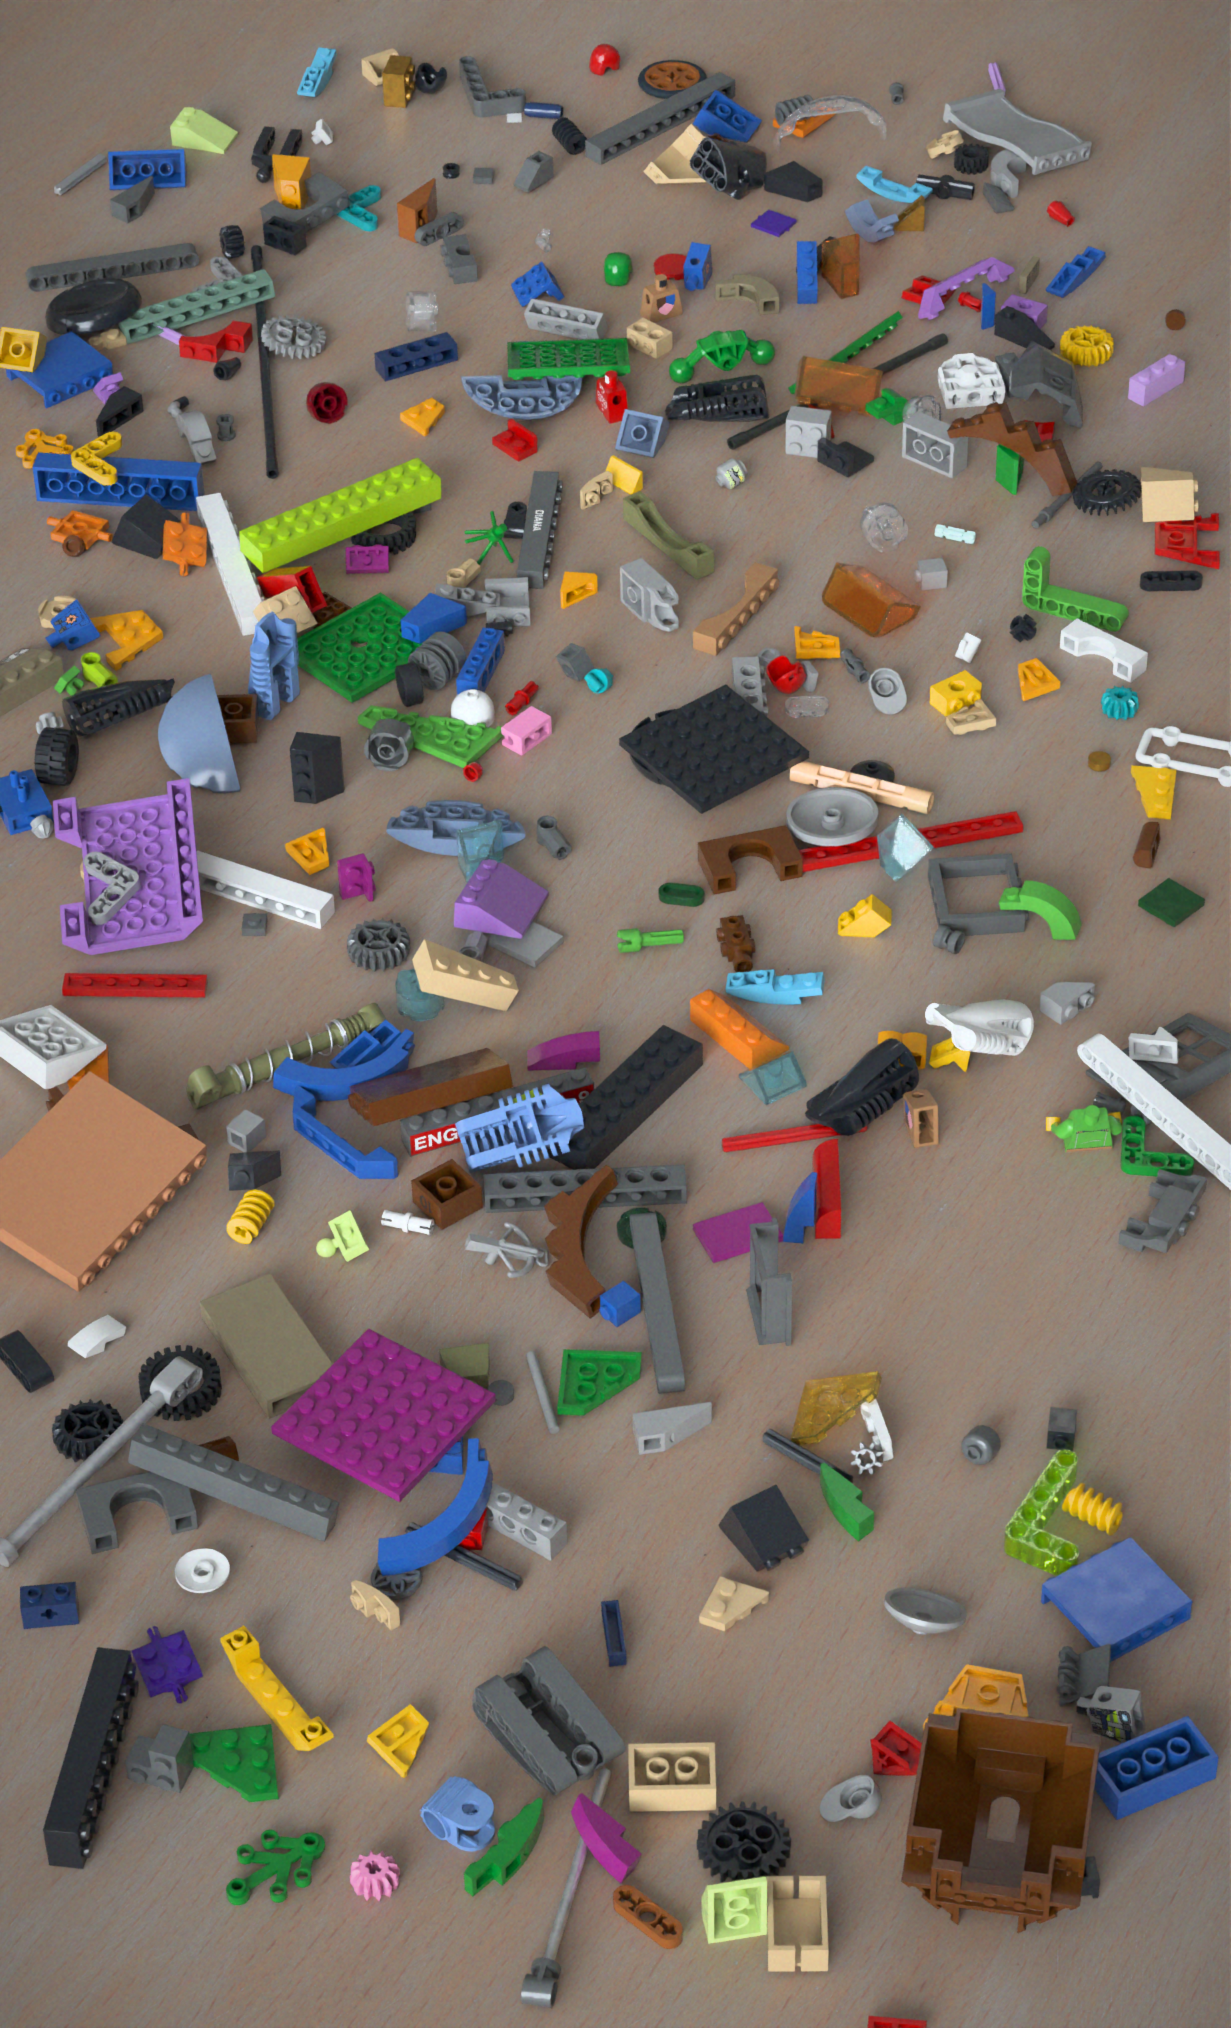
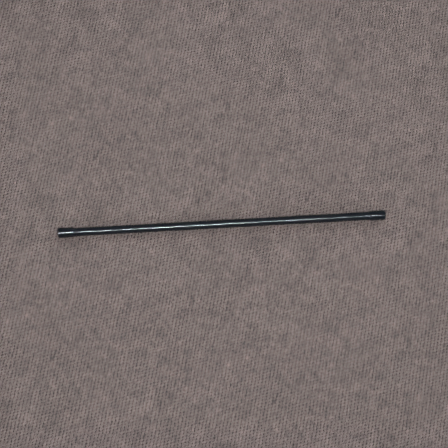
M259 245L251 247L253 272L263 269L262 248ZM264 300L255 303L266 447V475L270 479H275L279 475L276 456L269 348L264 346L265 342H262L261 337L263 324H266Z

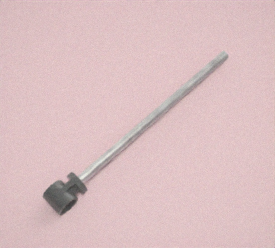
M606 1768L600 1770L591 1799L600 1808L611 1776V1771ZM581 1835L544 1957L535 1959L531 1965L532 1974L525 1975L521 1992V2002L523 2004L553 2008L558 1987L557 1980L561 1973V1967L555 1962V1958L589 1849Z

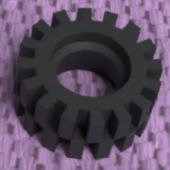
M964 144L963 147L959 146L955 150L954 167L963 174L967 172V175H970V173L976 175L977 172L980 174L988 168L989 152L987 148L984 149V146L979 147L978 144L975 146L973 144H969V146Z

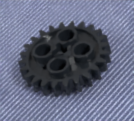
M741 1801L740 1808H736L731 1802L729 1803V1810L726 1811L720 1806L718 1807V1815L710 1812L709 1821H702V1829H698V1858L703 1860L704 1869L710 1868V1875L712 1877L720 1873V1882H724L727 1878H731V1882L765 1876L767 1879V1876H770V1872L778 1876L779 1867H786V1858H790V1830L785 1828L784 1819L777 1820L776 1811L769 1815L767 1814V1806L757 1810L756 1802H753L750 1808H746L744 1801Z

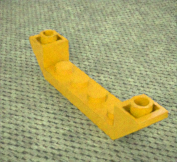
M245 1626L220 1638L238 1679L296 1750L310 1751L334 1738L331 1730L319 1716L311 1719L261 1659L259 1643Z

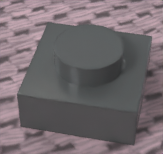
M244 913L242 936H266L267 914Z

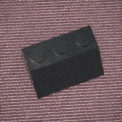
M296 732L290 746L294 802L318 804L343 793L345 787L341 737Z

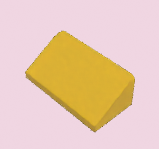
M611 456L606 471L612 474L613 485L629 494L642 490L643 472L616 456Z

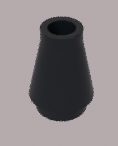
M234 357L217 362L213 369L214 375L219 380H228L241 367V361Z

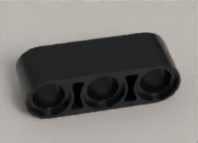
M19 1330L0 1338V1359L29 1393L54 1381V1375L47 1362Z

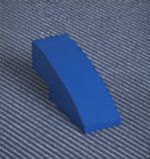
M385 1019L370 1034L364 1030L329 1063L335 1069L353 1067L371 1061L384 1053L397 1040L401 1032Z
M812 1172L801 1183L791 1199L786 1217L783 1242L803 1244L806 1226L814 1227L817 1209L816 1172Z

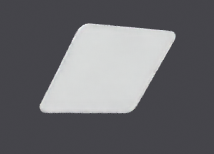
M521 113L507 114V123L522 122Z

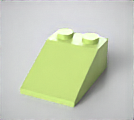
M184 107L170 126L172 146L221 154L227 151L238 136V132L206 112L192 107Z
M766 1876L706 1886L702 1895V1918L708 1944L767 1935Z

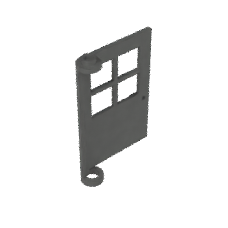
M1187 1013L1162 1028L1172 1036L1187 1028L1205 1036L1190 1046H1186L1178 1041V1048L1181 1049L1178 1052V1059L1186 1054H1190L1205 1063L1186 1072L1171 1063L1132 1059L1173 1096L1182 1101L1231 1072V1034ZM1210 1040L1228 1048V1050L1212 1059L1195 1049ZM1127 1047L1122 1052L1129 1057V1047ZM1093 1069L1086 1070L1087 1076L1118 1092ZM1132 1105V1116L1142 1118L1145 1121V1126L1152 1123L1144 1114L1142 1116L1140 1110Z

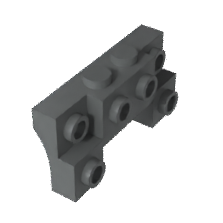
M1159 1169L1156 1183L1151 1182L1149 1188V1196L1159 1199V1202L1149 1216V1223L1129 1217L1126 1231L1121 1230L1119 1233V1244L1143 1252L1145 1247H1149L1167 1254L1171 1245L1176 1244L1181 1236L1186 1235L1191 1219H1196L1199 1212L1197 1203L1206 1190L1207 1178L1196 1174L1182 1176Z

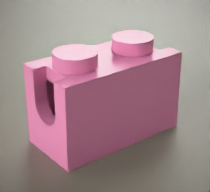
M530 706L501 727V733L505 736V739L502 740V745L520 755H524L552 734L551 716Z

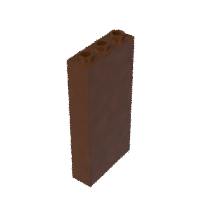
M484 1048L349 1086L351 1094L348 1095V1101L351 1109L356 1110L358 1115L360 1114L364 1120H367L374 1127L513 1087L509 1064L489 1048Z

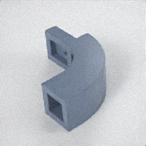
M868 199L851 205L845 211L855 232L868 242H877L893 236V225L899 221L896 213L879 219L875 215Z

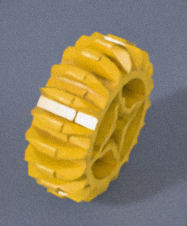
M1085 325L1083 327L1076 326L1075 329L1069 328L1068 331H1064V335L1060 339L1059 350L1063 357L1073 362V365L1078 364L1081 367L1098 366V364H1104L1105 361H1109L1114 350V342L1111 334L1107 333L1105 329L1100 330V327L1095 328L1092 325L1090 327Z

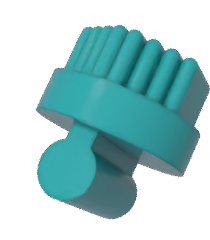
M607 668L593 669L584 677L589 689L594 693H603L613 685V675Z

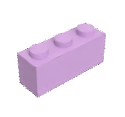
M1168 354L1129 379L1128 399L1144 407L1183 383L1185 361Z

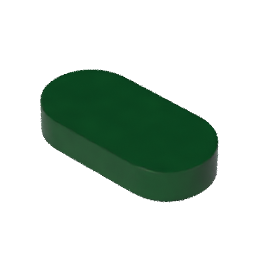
M665 883L658 890L659 900L665 904L696 907L703 904L705 900L704 890L696 885Z

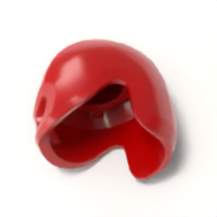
M600 44L595 47L590 57V71L601 76L604 74L606 67H610L615 71L618 70L621 61L618 50L610 44Z
M782 655L776 657L767 665L766 673L773 686L781 693L789 695L796 692L806 680V673L799 661L792 664L786 656Z

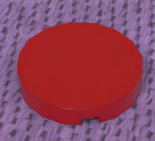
M665 254L658 257L654 262V273L656 275H666L667 280H670V278H675V280L684 279L683 267L687 256L682 254Z

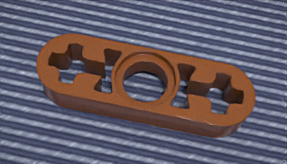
M622 1885L615 1889L613 1893V1907L618 1914L663 1948L673 1949L682 1943L683 1927L677 1919L631 1885ZM645 1912H651L656 1918L652 1921H643L640 1915Z

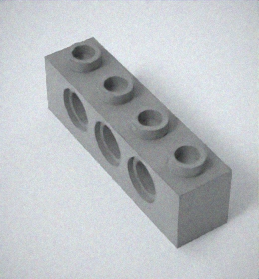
M532 298L524 313L529 329L576 339H603L608 329L604 313Z
M732 657L733 690L768 718L766 693H762L765 692V679H762L764 678V666L759 665V657Z
M492 1482L490 1497L486 1505L488 1526L551 1561L567 1545L566 1522Z

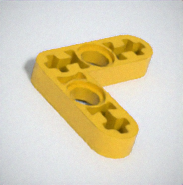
M108 432L71 453L72 466L102 485L115 484L118 480L116 468L102 459L122 448L121 434L118 432Z

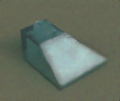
M900 814L877 835L880 866L895 882L934 848L903 814Z
M501 820L457 830L458 866L466 882L470 880L482 860L492 859L499 863L503 860Z

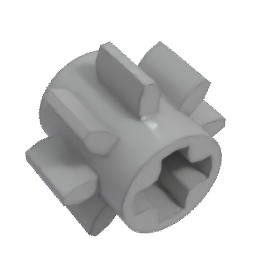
M55 712L40 715V721L35 724L38 735L45 727L60 729L64 727L62 717H56Z
M861 1442L860 1451H851L853 1455H856L851 1465L857 1464L860 1467L859 1474L868 1469L872 1475L875 1473L873 1466H883V1463L879 1461V1456L884 1452H877L874 1449L876 1446L875 1442L870 1447H866L865 1443ZM870 1452V1458L873 1459V1462L865 1464V1458L861 1455Z

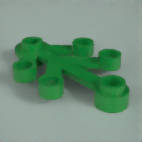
M266 1830L261 1835L263 1848L273 1850L277 1847L292 1850L286 1854L254 1851V1848L249 1844L239 1846L237 1849L239 1863L243 1865L250 1863L268 1865L245 1879H232L226 1887L228 1901L233 1905L245 1904L250 1899V1890L277 1874L276 1881L269 1888L270 1898L276 1903L285 1901L288 1896L287 1883L291 1866L299 1859H301V1865L294 1872V1882L300 1888L308 1887L312 1882L311 1869L313 1860L318 1859L325 1850L324 1838L314 1832L305 1833L299 1838L278 1836L275 1830ZM268 1838L274 1839L273 1841H266ZM244 1853H250L248 1856H242ZM300 1876H307L305 1879H299ZM276 1891H283L281 1894H275Z

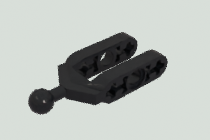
M264 126L251 157L252 165L260 168L256 172V178L261 183L268 182L271 178L270 171H273L272 156L268 154L275 141L274 127ZM301 129L290 130L280 155H297L302 144L303 134Z

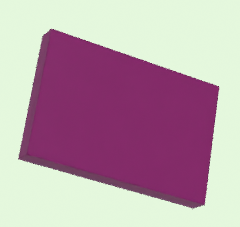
M763 1202L694 1223L693 1231L712 1262L716 1263L750 1252L751 1232L749 1224L772 1222V1216ZM780 1229L778 1232V1243L783 1241V1234Z

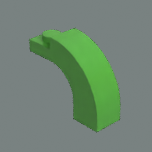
M1025 880L1022 888H1005L999 900L1001 910H1029L1042 916L1049 924L1053 940H1076L1082 926L1079 913L1074 904L1059 890L1041 882Z

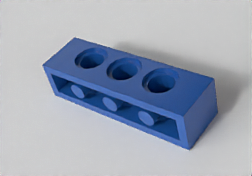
M482 628L456 679L457 695L470 689L485 692L505 652L504 631Z

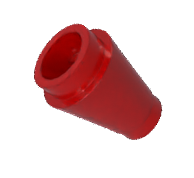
M1055 200L1048 206L1047 213L1050 218L1067 227L1074 223L1075 217H1073L1063 202Z

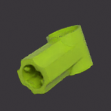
M88 652L82 655V675L85 680L93 681L98 687L118 683L117 677L101 663L99 654Z

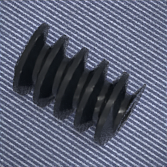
M567 117L555 121L552 126V134L564 149L573 155L583 152L587 138Z

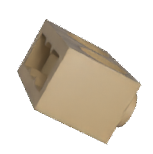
M641 318L627 327L628 345L655 359L673 349L672 332L645 318Z

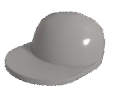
M880 668L874 671L869 678L868 690L875 707L887 715L899 713L903 710L907 701L900 676L889 668Z
M868 1775L853 1777L834 1786L825 1794L820 1804V1813L825 1820L830 1822L840 1821L849 1816L857 1819L868 1818L878 1810L881 1804V1790L877 1783Z

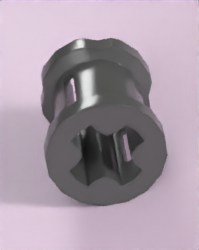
M221 414L216 417V424L219 427L217 437L221 441H231L236 436L233 430L234 417L230 414Z

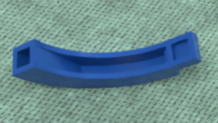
M405 1029L397 1040L380 1056L366 1063L348 1068H318L287 1057L274 1071L273 1088L294 1096L295 1087L300 1086L307 1092H311L315 1099L319 1101L348 1100V1095L351 1094L349 1086L408 1069L409 1056L415 1048L413 1043L414 1032Z
M479 1438L468 1439L465 1479L450 1506L436 1519L415 1531L395 1537L379 1538L378 1565L382 1576L409 1572L436 1561L461 1543L478 1523L488 1503L493 1482V1472L490 1462L487 1460L486 1448L481 1447Z

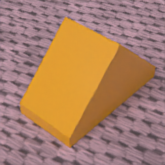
M564 572L560 589L561 607L565 609L598 593L597 575L595 573Z

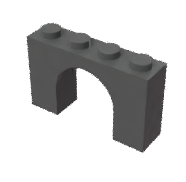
M318 172L304 181L308 197L316 201L314 205L305 209L294 210L287 208L274 199L260 208L263 224L273 216H277L305 226V232L307 233L349 207L348 192L345 188Z
M153 1472L140 1473L76 1489L78 1507L92 1554L119 1548L113 1518L120 1508L133 1502H151L162 1508L172 1535L198 1529L196 1510L189 1487Z

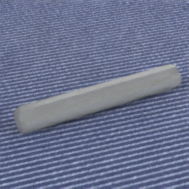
M101 153L97 154L54 186L55 194H64L106 163V156Z

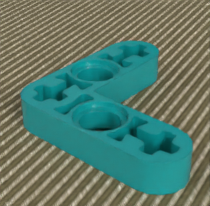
M369 185L349 195L350 206L337 213V215L360 229L370 232L378 229V217L364 208L381 200V188L376 185Z

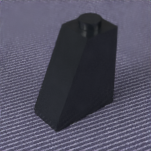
M795 161L764 173V190L807 203L822 197L823 180Z
M280 1150L230 1153L228 1162L229 1191L256 1189L282 1175Z

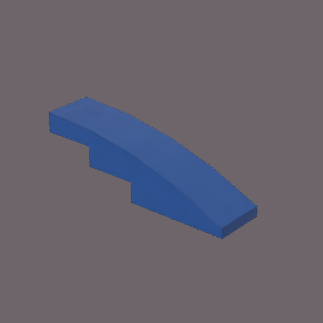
M1088 246L1082 255L1077 254L1071 263L1066 262L1046 288V292L1061 298L1073 292L1106 258L1105 252Z

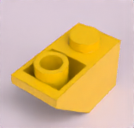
M872 894L866 899L860 900L848 912L845 911L838 918V934L840 936L875 937L891 926L892 909Z

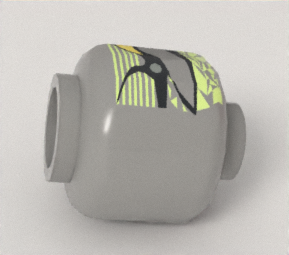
M731 458L717 467L715 478L721 487L725 486L728 489H733L745 481L747 470L741 460Z

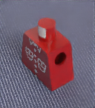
M612 370L607 371L605 377L599 378L596 385V405L609 424L622 421L624 411L628 409L626 389L617 377V372Z

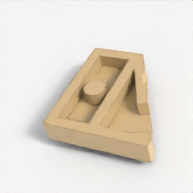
M979 699L975 701V706L971 709L965 706L958 712L947 716L946 725L954 735H963L970 731L986 730L989 727L996 726V718L984 702Z
M720 1576L699 1615V1623L726 1631L735 1625L736 1621L750 1615L753 1607L759 1603L766 1604L769 1600V1592Z

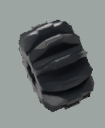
M229 225L221 228L219 241L224 256L226 258L242 256L245 250V242L240 227L238 225Z

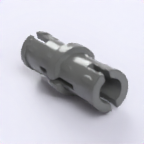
M844 649L840 653V658L846 664L847 671L853 674L858 682H867L870 678V673L865 669L863 661L856 657L851 649Z

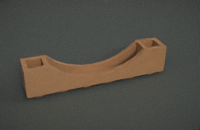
M755 562L745 573V594L733 608L715 617L704 619L693 631V649L717 656L722 649H725L728 642L737 635L741 627L747 624L749 618L757 613L758 608L768 600L771 593L777 590L779 586L778 569Z

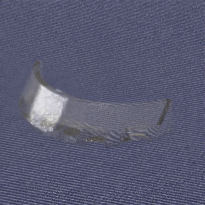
M847 95L824 96L802 105L791 113L774 135L772 144L775 151L780 152L781 139L794 131L796 122L803 117L859 111L867 116L871 124L876 126L882 140H886L887 124L879 111L862 99Z

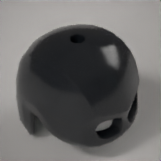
M429 63L420 64L415 73L417 89L426 94L438 92L444 86L447 79V71L444 67H441L439 72H437Z

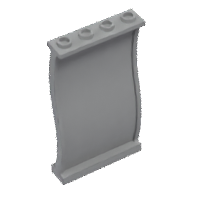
M1002 89L945 103L943 121L946 123L953 122L961 130L978 140L1011 150L1032 167V174L1034 175L1089 159L1091 141L1084 142L1076 134L1058 124L1025 114L1004 97L1005 91Z

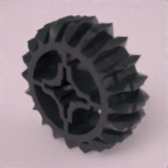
M91 1399L88 1403H83L80 1400L78 1405L70 1403L68 1409H61L60 1415L55 1416V1423L52 1427L53 1443H55L59 1454H63L66 1459L72 1458L75 1463L80 1459L85 1461L123 1423V1419H121L117 1409H113L110 1403L104 1405L102 1400H99L97 1403H94Z

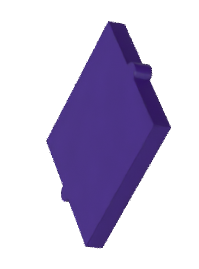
M767 210L751 223V227L780 237L784 232L789 231L797 223V220L772 210Z

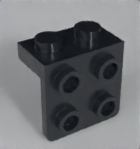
M824 437L818 440L817 461L846 477H850L874 461L872 454L847 441L837 445Z

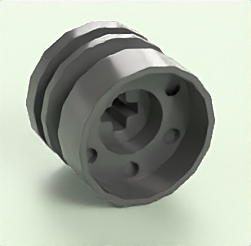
M435 632L410 654L408 663L416 665L423 687L430 690H439L461 671L466 661V653L460 642L452 635L445 632Z

